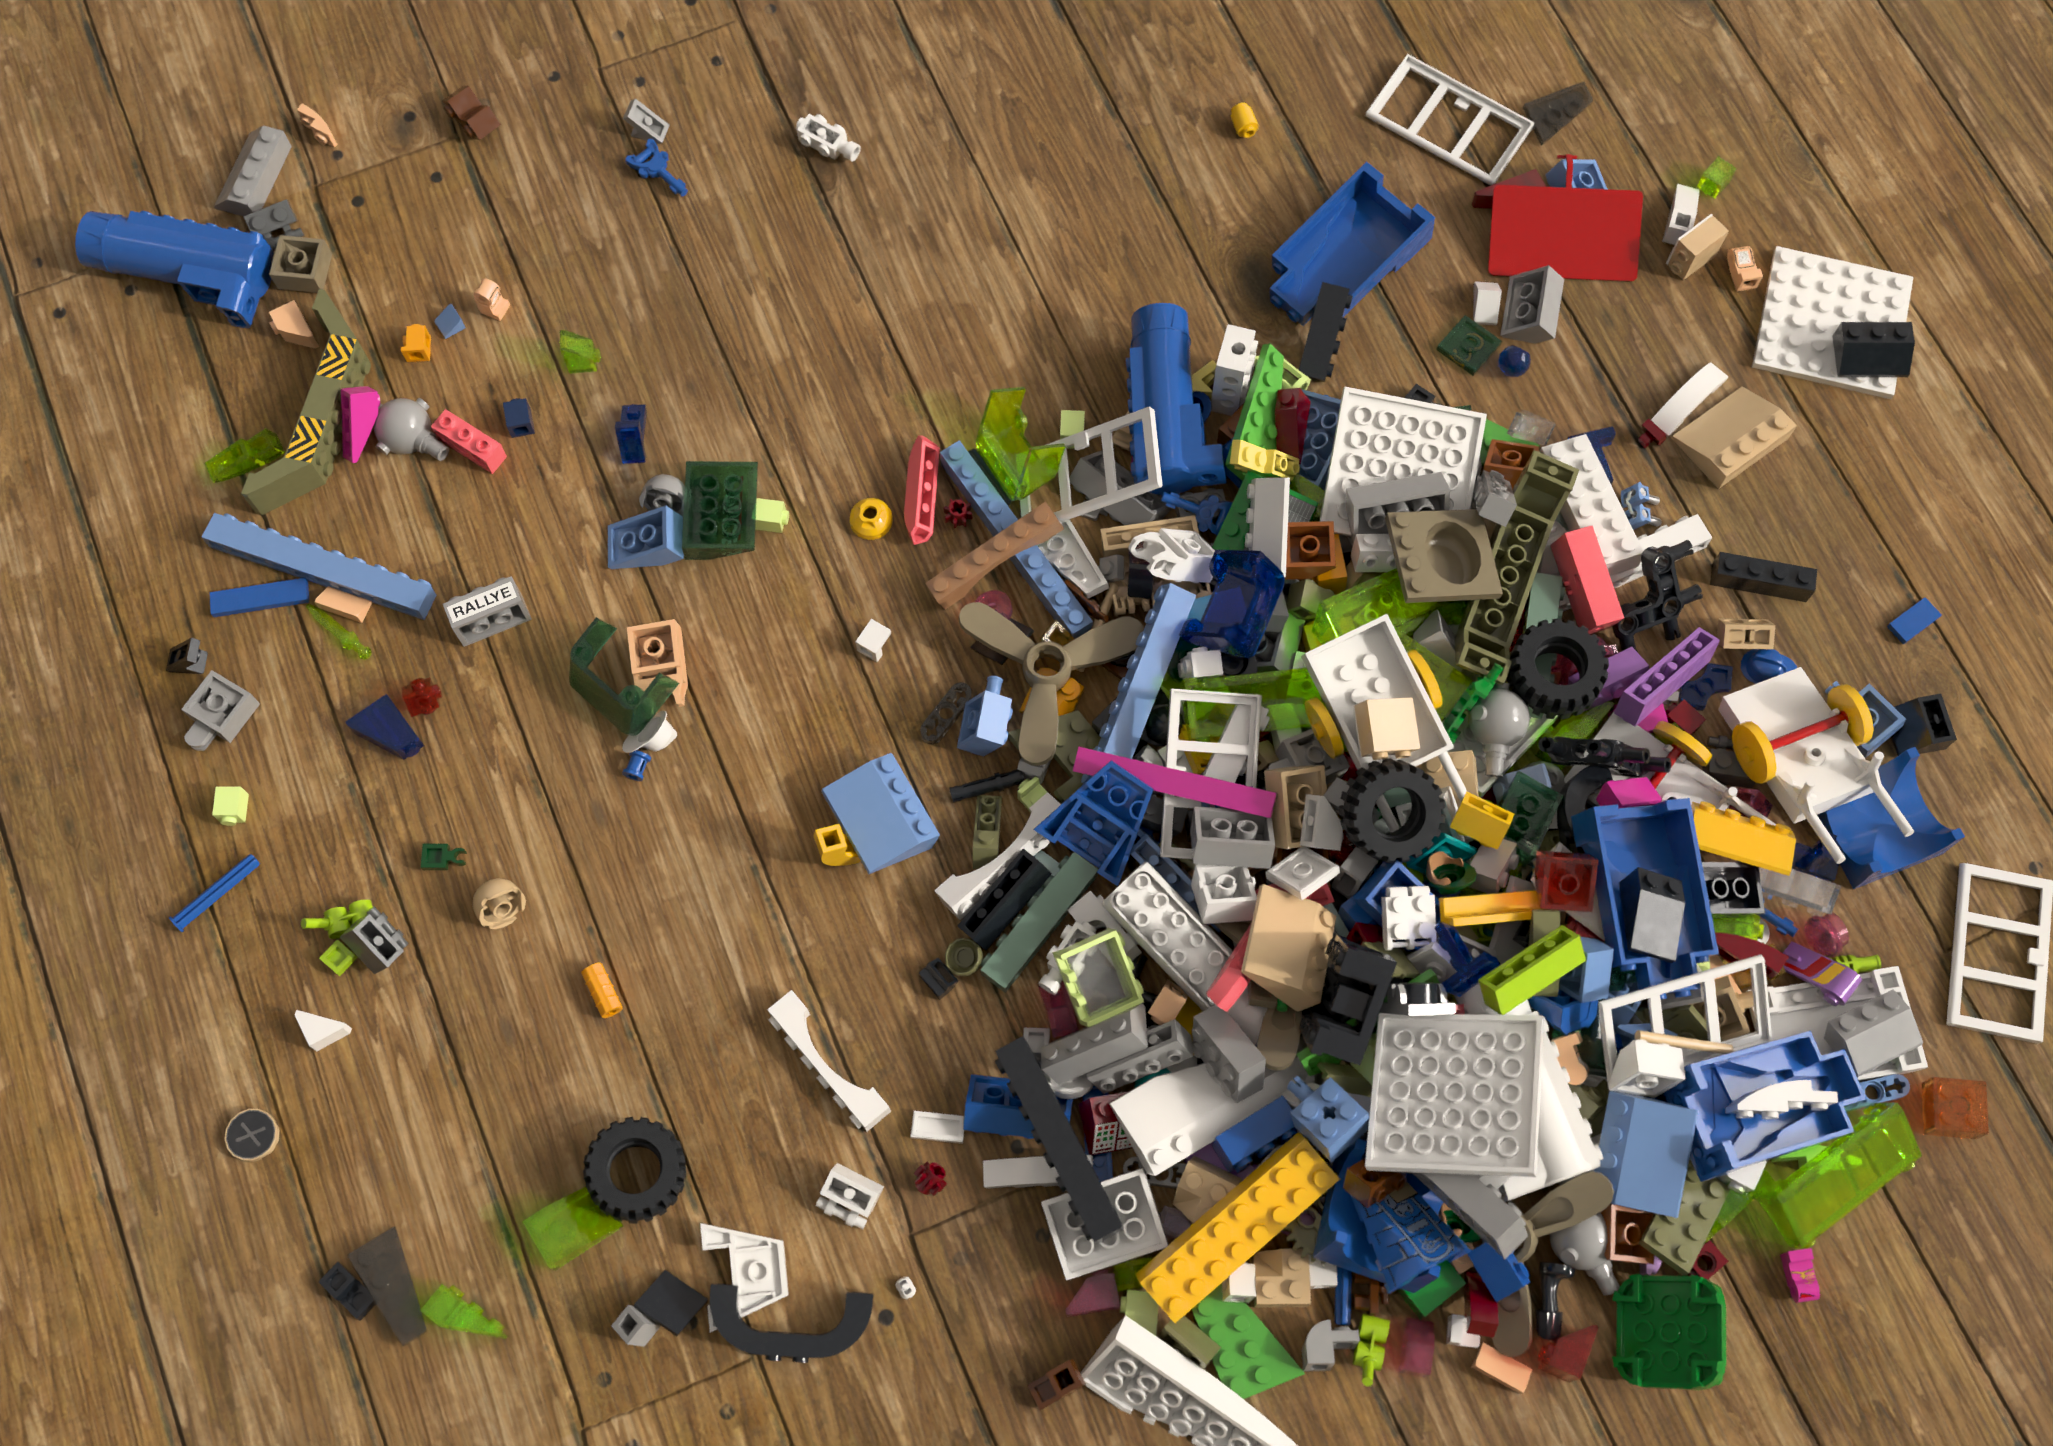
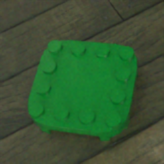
M1635 1274L1630 1275L1629 1279L1621 1284L1618 1291L1614 1290L1613 1301L1617 1302L1616 1357L1612 1356L1614 1367L1617 1368L1622 1378L1629 1384L1656 1389L1706 1390L1722 1383L1726 1368V1303L1719 1285L1695 1275L1655 1276Z

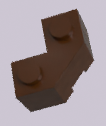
M469 86L460 87L442 100L445 104L444 110L451 119L454 118L463 127L464 132L469 138L481 140L501 125L489 106L482 105Z

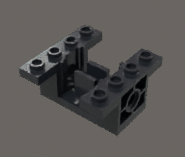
M1336 934L1335 940L1330 939L1326 949L1328 960L1331 963L1330 967L1335 968L1334 972L1368 983L1367 990L1365 991L1337 981L1329 1003L1332 1011L1356 1019L1354 1026L1310 1009L1308 1015L1304 1014L1302 1016L1299 1029L1302 1030L1301 1035L1311 1053L1320 1056L1322 1053L1360 1066L1397 962L1388 954L1351 942L1346 937Z

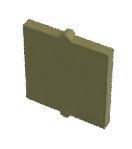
M1377 941V943L1363 942L1362 946L1388 954L1397 962L1392 977L1404 979L1405 977L1416 978L1420 975L1419 971L1399 947L1386 951L1383 943Z

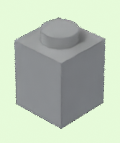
M628 1305L612 1324V1327L626 1344L645 1347L661 1325L632 1305Z

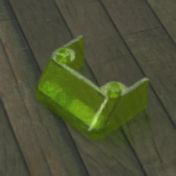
M1024 387L993 389L990 391L976 438L978 452L986 461L991 472L1011 501L1023 500L1055 478L1066 447L1064 443L1031 447L1024 436L1028 420L1020 409L1026 391Z

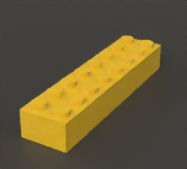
M1298 1132L1135 1275L1145 1290L1171 1320L1176 1323L1340 1179L1310 1143Z

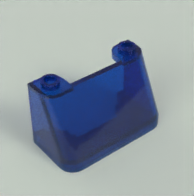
M1215 550L1209 564L1211 575L1217 580L1216 586L1201 621L1196 618L1187 619L1182 626L1179 636L1186 642L1194 645L1207 647L1212 650H1220L1222 653L1239 658H1252L1257 652L1284 587V574L1261 551Z

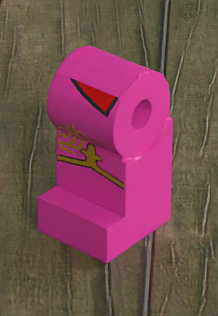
M1812 1248L1788 1251L1781 1254L1780 1257L1787 1285L1794 1302L1801 1303L1818 1300L1820 1289L1812 1259H1814Z

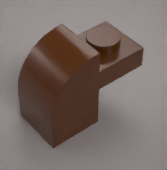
M1070 1359L1048 1371L1046 1375L1027 1386L1039 1410H1042L1079 1390L1086 1383L1074 1360Z

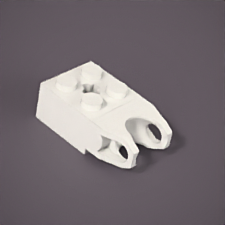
M1161 528L1159 533L1148 532L1134 537L1128 547L1135 557L1150 563L1146 568L1152 575L1176 582L1210 583L1223 559L1196 531ZM1144 541L1143 548L1135 550L1136 546Z

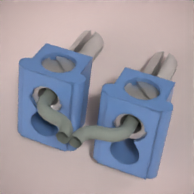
M1641 482L1621 491V505L1623 508L1628 507L1625 514L1633 530L1647 523L1657 527L1661 525V519L1651 516L1650 509L1642 504L1648 502L1657 505L1660 502V498L1649 494V488L1642 485Z

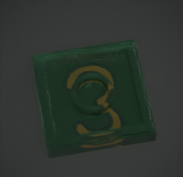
M1465 315L1440 342L1436 350L1474 376L1500 347L1502 340Z

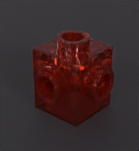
M430 677L415 679L409 685L402 687V697L411 717L419 714H431L440 707L439 698H442V693L438 684L433 685Z

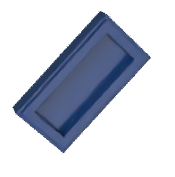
M1925 597L1892 621L1887 628L1904 645L1939 619L1942 614Z

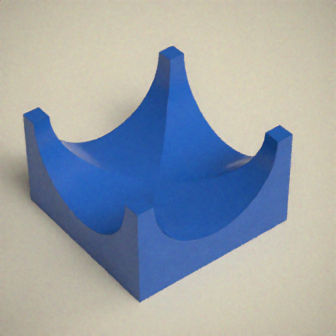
M1916 747L1907 749L1878 769L1882 786L1914 830L1913 834L1907 837L1904 836L1874 792L1817 815L1846 858L1845 861L1840 863V866L1853 890L1943 855L1965 837L1961 828L1953 830L1943 826L1927 808L1916 780L1915 767L1920 756Z
M1357 1139L1333 1161L1332 1171L1340 1180L1327 1190L1313 1258L1386 1283L1383 1272H1379L1376 1260L1378 1258L1373 1245L1368 1243L1366 1237L1368 1232L1365 1224L1359 1219L1351 1195L1343 1189L1347 1168L1366 1158L1365 1149L1367 1142ZM1407 1173V1182L1438 1214L1443 1202L1415 1175ZM1435 1265L1418 1274L1410 1283L1400 1287V1289L1412 1293L1417 1292L1439 1277L1441 1267Z

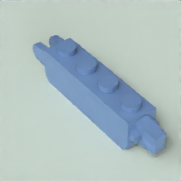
M1139 828L1137 835L1141 839L1136 844H1133L1130 854L1140 864L1148 862L1200 916L1191 887L1192 877L1174 858L1160 857L1159 843L1151 834H1147ZM1213 923L1207 924L1208 926L1211 925L1218 933L1222 932Z

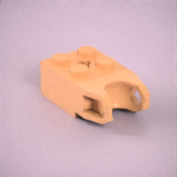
M675 619L627 627L634 687L641 697L643 710L646 713L652 712L654 697L662 689H670L675 697L676 704L679 707L684 706L688 681L680 625Z

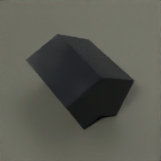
M939 957L929 962L919 972V977L939 1000L947 995L958 983V979Z

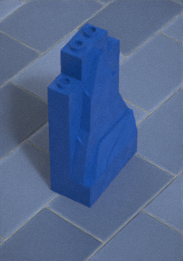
M1368 162L1360 167L1272 254V268L1277 274L1282 276L1270 287V301L1275 307H1281L1286 311L1287 316L1293 322H1299L1302 326L1314 315L1322 282L1350 289L1349 295H1353L1350 309L1345 308L1344 317L1390 271L1396 272L1432 239L1435 217L1418 203L1410 209L1383 187L1384 175Z
M1690 798L1665 800L1655 805L1618 808V805L1597 806L1571 816L1576 847L1583 848L1593 871L1605 944L1614 949L1611 968L1620 967L1621 972L1635 970L1638 990L1698 973L1696 963L1709 962L1710 956L1719 954ZM1637 867L1682 881L1685 907L1676 961L1673 963L1629 951L1627 948L1619 882ZM1700 983L1660 994V1000L1667 999L1666 994L1674 993L1675 998L1691 996V991L1701 989Z
M1811 1031L1689 1064L1684 1067L1686 1080L1664 1092L1668 1103L1698 1110L1690 1158L1700 1182L1855 1132L1845 1107L1867 1099L1845 1049L1821 1056ZM1811 1080L1812 1091L1837 1092L1838 1103L1828 1105L1827 1110H1811V1106L1803 1105L1802 1109H1788L1789 1112L1778 1114V1119H1762L1761 1114H1753V1118H1736V1114L1726 1113L1725 1109L1732 1102L1750 1092L1782 1082Z

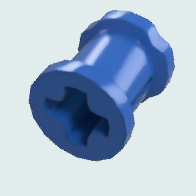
M635 750L629 753L631 757L622 774L629 779L642 781L644 777L642 774L646 764L651 761V757L644 752Z

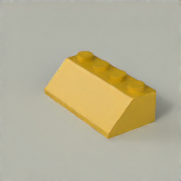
M1701 801L1700 804L1692 802L1691 807L1700 850L1784 875H1790L1796 838L1790 827L1779 823L1775 826L1767 824L1765 820L1756 816H1751L1750 818L1740 816L1739 812L1732 809H1726L1725 811L1716 809L1713 804Z

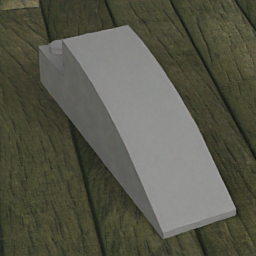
M1348 1093L1368 1112L1370 1117L1371 1097ZM1411 1172L1504 1259L1528 1237L1524 1227L1526 1222L1520 1217L1522 1215L1521 1211L1513 1203L1509 1202L1506 1204L1500 1198L1502 1195L1498 1191L1511 1176Z

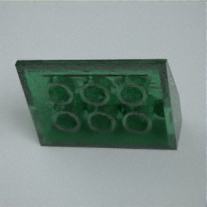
M686 461L682 551L685 560H711L755 551L758 462Z

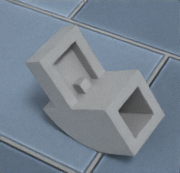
M1325 1320L1316 1324L1310 1330L1303 1343V1371H1330L1335 1364L1334 1349H1355L1360 1341L1359 1331L1350 1330L1349 1327H1337L1332 1331L1331 1320Z

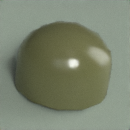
M970 938L956 939L949 944L945 952L946 967L957 976H970L979 970L983 961L982 949Z

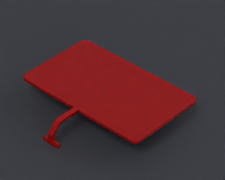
M1572 154L1557 155V159H1566L1565 187L1497 185L1494 187L1488 273L1490 275L1514 276L1549 265L1564 279L1636 280L1638 275L1643 194L1641 191L1572 188L1573 160L1577 159V156Z

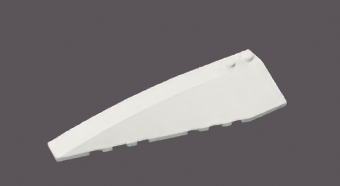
M1302 1035L1300 1036L1297 1053L1307 1047ZM1297 1055L1292 1065L1285 1070L1275 1071L1265 1067L1263 1089L1236 1103L1231 1096H1227L1224 1093L1221 1083L1216 1077H1212L1209 1074L1206 1064L1203 1063L1154 1077L1109 1104L1146 1173L1156 1176L1213 1142L1216 1136L1276 1100V1095L1288 1090L1287 1086L1291 1080L1295 1084L1297 1083L1294 1080L1295 1077L1299 1076L1305 1082L1308 1074Z
M1127 1316L1112 1329L1081 1372L1086 1383L1085 1386L1120 1410L1131 1415L1134 1408L1145 1414L1143 1421L1154 1425L1156 1420L1168 1424L1170 1428L1168 1433L1177 1437L1191 1435L1193 1436L1192 1444L1196 1446H1298L1231 1389Z

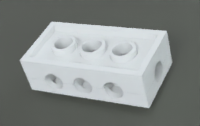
M1227 325L1216 364L1211 411L1232 416L1245 402L1252 380L1258 341L1254 340L1256 331Z

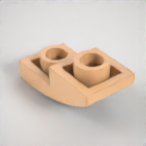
M301 104L297 109L301 122L307 128L312 129L314 138L323 145L328 144L335 148L337 143L325 121L311 108Z

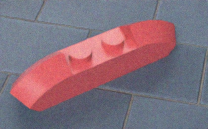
M925 436L917 437L910 453L907 471L904 519L909 537L914 545L927 542L933 534L940 448Z
M1251 924L1206 992V995L1226 1012L1233 1006L1251 981L1249 977L1241 973Z

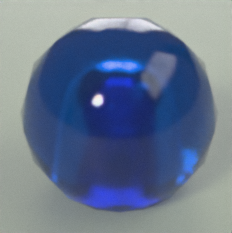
M1514 345L1506 347L1500 353L1498 360L1501 372L1509 377L1524 375L1529 370L1531 363L1530 354Z

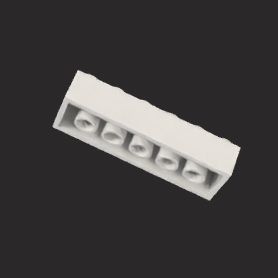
M1581 435L1541 447L1540 453L1579 469L1573 490L1560 510L1569 530L1574 531L1593 526L1609 575L1639 567L1643 549L1587 435Z

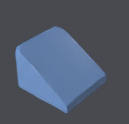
M452 304L448 305L434 320L445 339L466 328Z

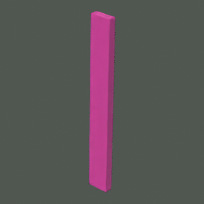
M1078 747L1073 768L1074 772L1094 776L1112 760L1154 788V791L1267 818L1272 817L1277 793Z

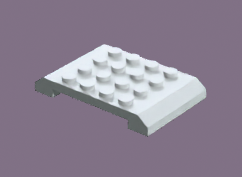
M1899 967L1877 969L1870 973L1859 974L1862 981L1843 1006H1833L1826 1002L1821 989L1808 982L1773 988V986L1767 987L1772 1041L1811 1031L1821 1056L1835 1052L1824 1039L1828 1021L1893 989L1910 1007ZM1753 1006L1750 1007L1749 1010L1756 1032L1755 1014ZM1921 1045L1857 1078L1859 1081L1923 1070L1928 1067L1923 1047Z

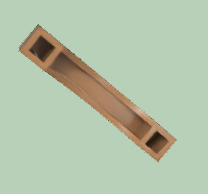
M1045 501L926 582V585L936 601L946 610L965 597L981 578L999 564L1023 550L1046 542L1061 532L1064 527Z

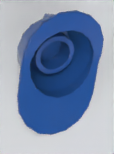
M1753 649L1743 656L1740 669L1748 681L1757 684L1797 669V665L1790 658L1774 649Z

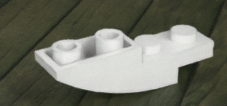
M1811 1080L1782 1082L1750 1092L1732 1102L1725 1109L1726 1113L1736 1114V1118H1753V1114H1761L1762 1119H1778V1114L1789 1112L1788 1109H1802L1803 1105L1811 1106V1110H1827L1828 1105L1838 1103L1837 1092L1812 1091Z

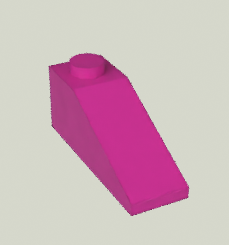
M369 386L341 388L343 457L352 463L358 462L378 416L380 397L378 392Z

